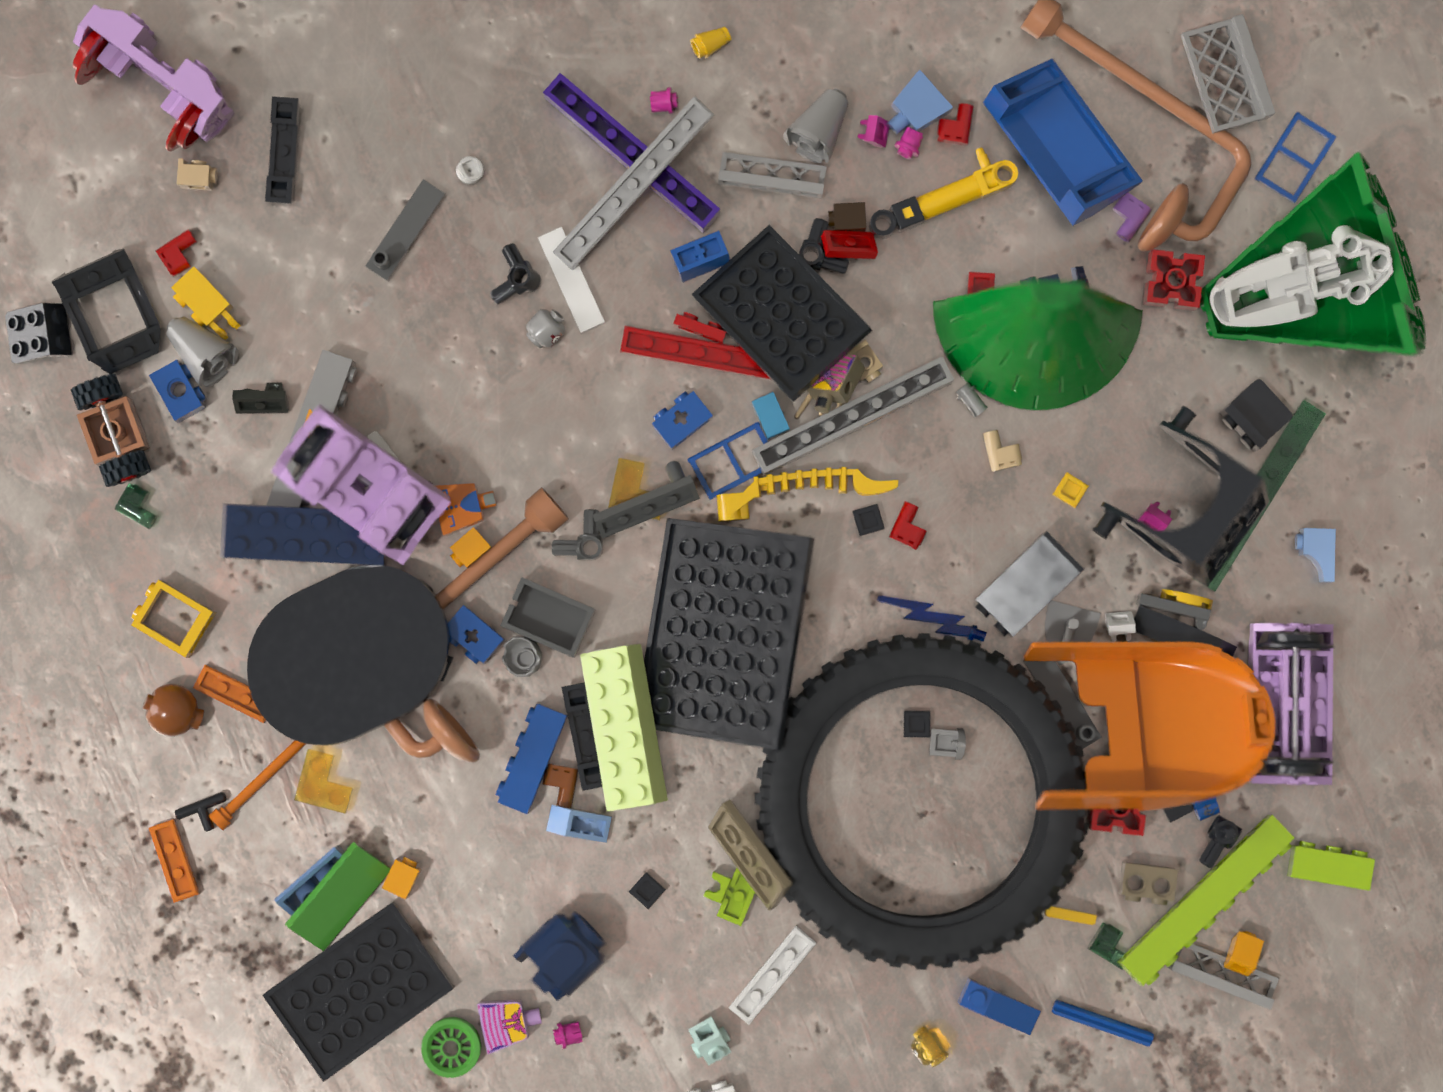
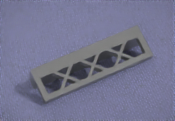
M723 152L718 184L822 198L826 166ZM727 159L738 160L744 169L740 172L726 170ZM743 161L752 163L746 166V164ZM759 163L764 164L770 173L766 176L752 174L749 169ZM770 165L778 166V167H776V168L773 170V169L770 167ZM783 167H788L796 176L792 179L779 178L776 172ZM796 169H802L803 171L798 173ZM808 171L820 172L819 183L804 181L801 176Z
M1192 944L1189 947L1194 951L1197 958L1196 961L1185 964L1177 959L1168 967L1172 971L1271 1010L1274 999H1272L1279 978L1256 969L1252 972L1256 976L1251 978L1245 976L1247 980L1237 984L1232 983L1227 973L1230 970L1223 967L1226 957ZM1182 949L1176 953L1178 956H1180ZM1198 952L1205 954L1207 956L1200 958ZM1215 958L1218 960L1222 970L1213 974L1207 973L1202 962ZM1196 964H1199L1200 967H1201V970H1200V969H1197V968H1195V967H1192V966H1194V965H1196ZM1224 973L1226 980L1217 976ZM1261 977L1270 980L1266 995L1257 993L1252 981ZM1245 984H1249L1250 989H1247L1242 986Z

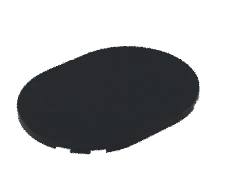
M361 565L341 571L285 598L262 620L253 636L247 659V678L252 698L262 716L272 727L283 735L302 743L322 746L337 745L365 735L414 711L430 697L431 692L438 682L441 681L447 666L450 645L449 627L444 610L438 599L425 584L400 569L385 565Z

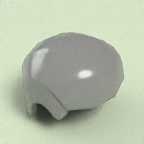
M513 637L503 645L504 655L502 661L511 674L516 677H530L540 668L542 651L538 643L532 639Z

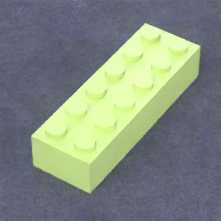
M641 644L580 654L607 811L668 801Z

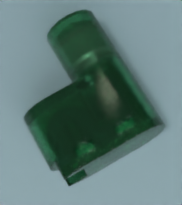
M129 483L117 502L115 511L147 529L153 526L157 518L156 515L142 508L150 492L136 484L132 485Z
M1102 923L1091 940L1088 950L1123 970L1117 961L1125 953L1115 948L1123 932L1111 924Z

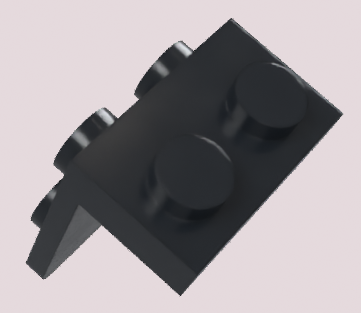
M40 303L6 313L5 319L9 348L13 363L19 364L43 357H67L72 355L67 314L62 303Z
M1260 379L1255 380L1220 412L1223 416V422L1231 430L1235 429L1241 436V442L1248 449H1253L1254 451L1261 449L1268 443V440L1288 423L1293 416L1291 411Z

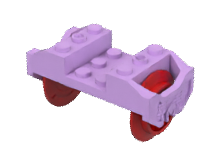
M94 4L78 25L73 43L79 47L73 60V68L76 70L75 83L83 85L89 82L103 67L121 79L133 63L171 91L160 106L177 120L167 138L166 150L172 152L179 147L187 149L199 138L208 142L217 136L235 112L228 107L221 89L215 83L217 78L213 76L209 69L198 60H195L193 63L186 58L175 72L165 62H158V59L151 53L158 44L152 37L155 33L149 29L150 27L134 13L128 16L123 11L101 9Z

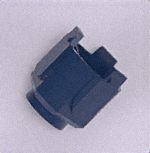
M574 911L569 917L565 914H556L552 919L547 920L521 945L513 957L521 963L529 957L539 968L531 978V981L544 994L550 992L559 1001L565 995L571 996L604 964L605 955L601 949L607 943L577 911Z

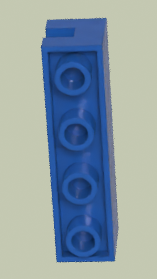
M537 704L536 708L530 707L525 722L529 723L526 733L521 731L515 744L516 747H519L516 757L511 756L505 771H508L509 775L506 782L501 781L495 794L499 796L497 803L529 814L568 715L541 704Z

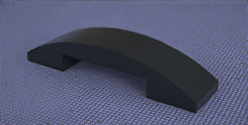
M272 96L270 118L272 128L265 202L292 204L298 153L299 98Z
M1143 606L1138 607L1134 617L1136 633L1159 642H1198L1221 648L1222 652L1232 657L1237 649V646Z
M585 682L563 686L561 688L582 791L603 787Z

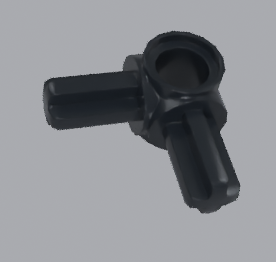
M815 218L808 240H803L799 255L814 270L820 271L821 268L845 274L849 266V260L847 258L826 257L821 235L824 230L828 229L829 224L824 219ZM808 251H813L818 255V258L814 261H808L804 258V254Z
M514 243L505 245L502 250L510 269L508 271L509 275H507L508 280L490 292V296L496 304H501L516 293L521 295L524 292H533L540 285L541 278L539 273L533 270L529 261H524ZM528 273L526 281L522 283L523 276Z
M1218 815L1207 832L1208 838L1211 840L1200 856L1199 862L1208 868H1212L1223 849H1231L1242 832V828Z

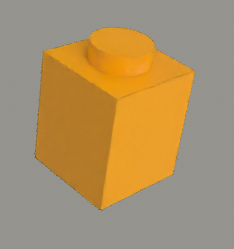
M473 527L450 547L454 552L450 557L459 567L465 565L468 568L486 553L491 546L477 529Z
M406 856L402 860L399 858L395 859L382 889L406 900L422 870L416 867L418 862Z
M1239 931L1231 940L1223 967L1248 977L1256 970L1264 941L1258 939L1251 932Z

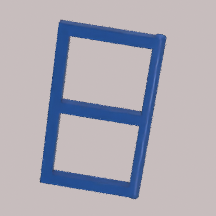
M1296 112L1256 175L1255 180L1295 203L1335 141L1336 136L1304 117L1300 112ZM1298 120L1329 139L1313 164L1282 146ZM1278 151L1309 169L1294 195L1263 177Z
M759 422L687 459L709 500L762 473L760 468L744 476L728 446V443L754 429L762 443H767L768 441L760 428ZM723 446L739 479L712 493L695 461Z

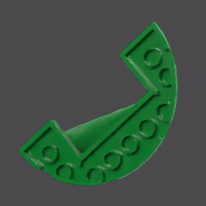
M1360 152L1354 153L1333 175L1330 174L1281 221H1277L1253 245H1249L1230 265L1202 288L1200 306L1208 317L1206 329L1210 337L1240 341L1254 340L1276 344L1287 343L1310 347L1320 346L1343 350L1354 349L1377 353L1387 352L1407 356L1423 354L1422 350L1426 348V328L1424 315L1420 307L1415 306V303L1421 299L1404 240H1401L1398 232H1393L1392 228L1397 227V221L1376 174L1372 175L1371 172H1366L1370 166ZM1346 225L1383 243L1390 249L1393 267L1392 275L1361 305L1352 304L1347 298L1337 299L1334 296H1329L1316 300L1318 312L1311 317L1258 327L1226 326L1218 320L1211 307L1210 294L1220 277L1227 278L1257 261L1282 253L1283 246L1293 241L1304 242L1307 251L1333 244V231L1340 226ZM1351 238L1345 239L1342 245L1348 244ZM1381 255L1375 256L1372 261H1377ZM1345 256L1336 257L1340 275L1358 270L1357 261H1361L1360 256L1351 259ZM1355 286L1351 292L1357 291L1359 286ZM1265 289L1255 293L1249 291L1241 294L1239 301L1233 304L1234 312L1269 298Z
M1026 281L933 301V318L936 333L939 336L946 358L958 375L966 383H969L971 386L974 385V389L983 396H988L1005 406L1032 411L1066 407L1089 398L1110 383L1128 361L1137 342L1142 324L1143 310L1134 308L1135 306L1117 300L1115 297L1084 283Z

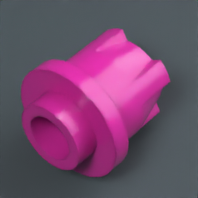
M671 87L664 91L651 92L650 103L652 113L668 111L669 114H673L674 108H678L677 92H672Z
M907 127L900 141H896L894 145L898 149L897 153L907 159H911L912 156L918 157L920 154L918 150L924 138L923 134Z
M578 1021L563 1025L561 1022L557 1023V1029L553 1030L556 1045L561 1044L562 1049H567L566 1046L583 1042Z

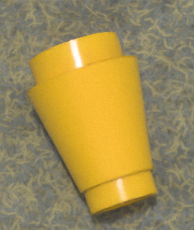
M724 26L695 34V38L691 39L690 42L694 53L699 59L702 57L708 58L727 44V42L731 41V36Z

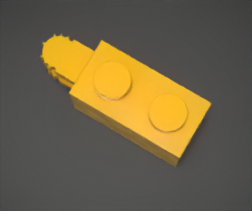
M195 266L171 287L176 293L173 298L183 308L188 305L194 312L191 317L200 326L205 324L210 329L212 328L221 338L225 340L228 338L226 331L217 325L223 317H225L232 328L237 330L241 326L229 313L234 307Z

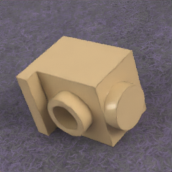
M178 158L177 185L181 189L212 190L213 183H217V168L207 165L206 161L191 160V164H188L184 159Z
M866 340L847 353L857 355L860 360L867 358L870 361V365L864 369L859 380L860 383L864 380L870 383L881 375L879 370L883 368V365Z

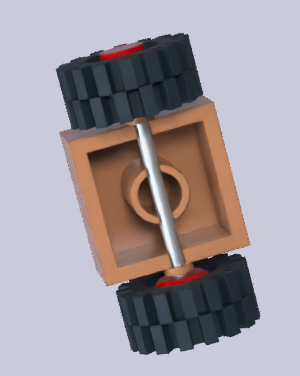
M116 374L95 377L92 380L84 381V383L72 387L70 391L77 410H88L77 414V418L94 464L99 466L105 486L111 487L124 484L150 473L151 468L144 452L150 446L133 400L127 396L118 399L123 395Z

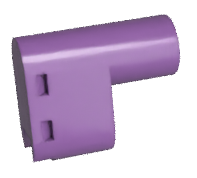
M1130 193L1120 197L1113 207V211L1125 219L1116 235L1122 240L1129 242L1151 212V209Z

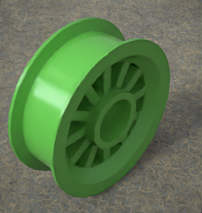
M443 1018L435 1022L425 1033L421 1046L422 1057L427 1067L441 1077L455 1078L462 1076L474 1067L480 1057L481 1039L479 1033L471 1023L462 1018ZM450 1028V1036H448L445 1029ZM454 1029L460 1030L457 1036H454ZM438 1032H441L444 1039H442L436 1034ZM464 1032L467 1037L461 1040L460 1036ZM433 1040H436V1041L439 1042L440 1044H432V1043H433ZM455 1041L459 1047L456 1054L447 1053L444 1047L445 1042ZM470 1041L471 1046L463 1045V1043ZM432 1049H440V1051L433 1054ZM462 1050H470V1055L466 1054ZM443 1055L442 1060L439 1062L436 1058ZM459 1056H461V1057H463L464 1059H466V1061H465L464 1063H462V1061H461V1059H460ZM446 1059H449V1066L443 1065ZM453 1059H455L458 1066L453 1067Z

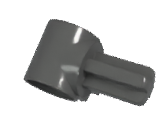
M584 510L583 535H579L577 540H553L552 554L554 556H577V560L592 561L598 559L603 552V539L599 535L593 515L598 513L599 510ZM588 541H594L598 544L597 553L591 556L586 555L583 549Z

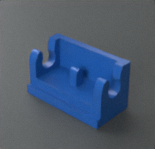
M719 231L670 250L682 282L718 269L730 260L729 253Z

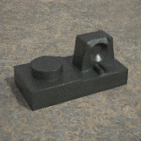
M282 382L266 383L265 391L252 389L233 390L232 400L236 414L288 413L289 404Z

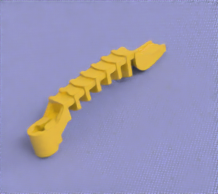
M840 467L839 469L824 468V470L810 469V471L796 470L795 473L781 472L780 475L775 476L768 474L763 478L757 476L753 477L754 482L744 492L716 495L718 522L750 519L749 502L753 499L761 498V491H767V495H775V483H780L781 492H790L789 481L795 480L796 490H804V479H810V488L816 489L819 488L818 478L825 477V490H833V477H839L838 494H847L848 477L852 476L854 490L862 496H872L896 489L898 487V480L875 481L864 476L859 469H848L847 467Z

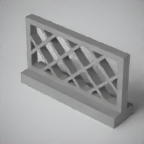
M1243 14L1181 34L1212 134L1255 121H1263L1275 114ZM1226 28L1229 37L1226 44L1213 38L1217 29ZM1197 35L1206 40L1202 51L1192 47L1189 37ZM1210 43L1223 49L1218 60L1205 54ZM1226 52L1235 56L1237 63L1234 69L1221 63ZM1202 59L1215 65L1210 76L1200 72L1199 64ZM1218 68L1231 74L1226 85L1213 79ZM1234 76L1244 83L1245 88L1242 94L1229 88ZM1210 83L1223 90L1218 101L1208 96L1207 89ZM1226 92L1239 99L1234 110L1221 104ZM1242 101L1251 106L1254 116L1246 118L1237 113ZM1218 108L1231 115L1226 124L1219 126L1215 118Z

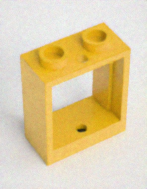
M158 580L156 583L152 582L145 593L147 599L143 606L138 605L131 618L134 621L131 626L183 657L190 658L217 612L162 580ZM163 590L200 612L181 645L143 624Z

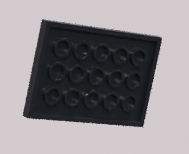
M770 225L763 229L691 294L793 402L872 332L871 327Z
M392 902L262 996L324 1082L449 993L454 987L395 903Z

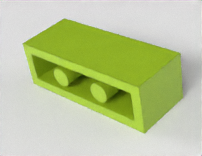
M1300 841L1299 846L1292 845L1287 870L1288 877L1370 891L1375 859L1367 858L1368 852L1352 850L1351 855L1341 853L1342 848L1326 845L1325 850L1315 849L1316 843Z

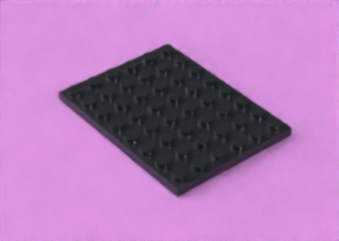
M667 518L644 658L656 730L781 751L815 538Z

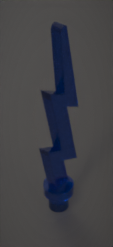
M886 596L877 597L878 602L912 610L903 619L944 624L935 633L965 636L969 640L973 641V639L982 642H984L987 632L977 629L978 626L974 624L972 626L956 625L965 616L926 611L934 604Z

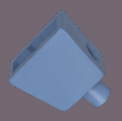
M919 70L893 101L892 108L897 114L887 124L896 134L900 133L907 126L920 132L948 115L952 111L953 106L923 72Z

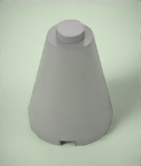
M839 89L826 90L786 129L783 134L785 142L789 146L791 143L798 148L795 152L815 163H822L823 160L827 163L832 156L849 104L846 94Z
M176 317L167 325V337L200 386L202 384L205 387L214 385L228 373L225 370L228 364H235L239 350L232 343L186 317Z

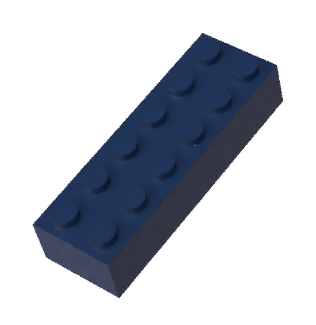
M223 503L220 557L384 565V554L359 537L360 532L327 508Z

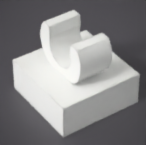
M1132 611L1105 613V623L1112 642H1116V636L1120 634H1125L1126 641H1130L1131 634L1136 633Z

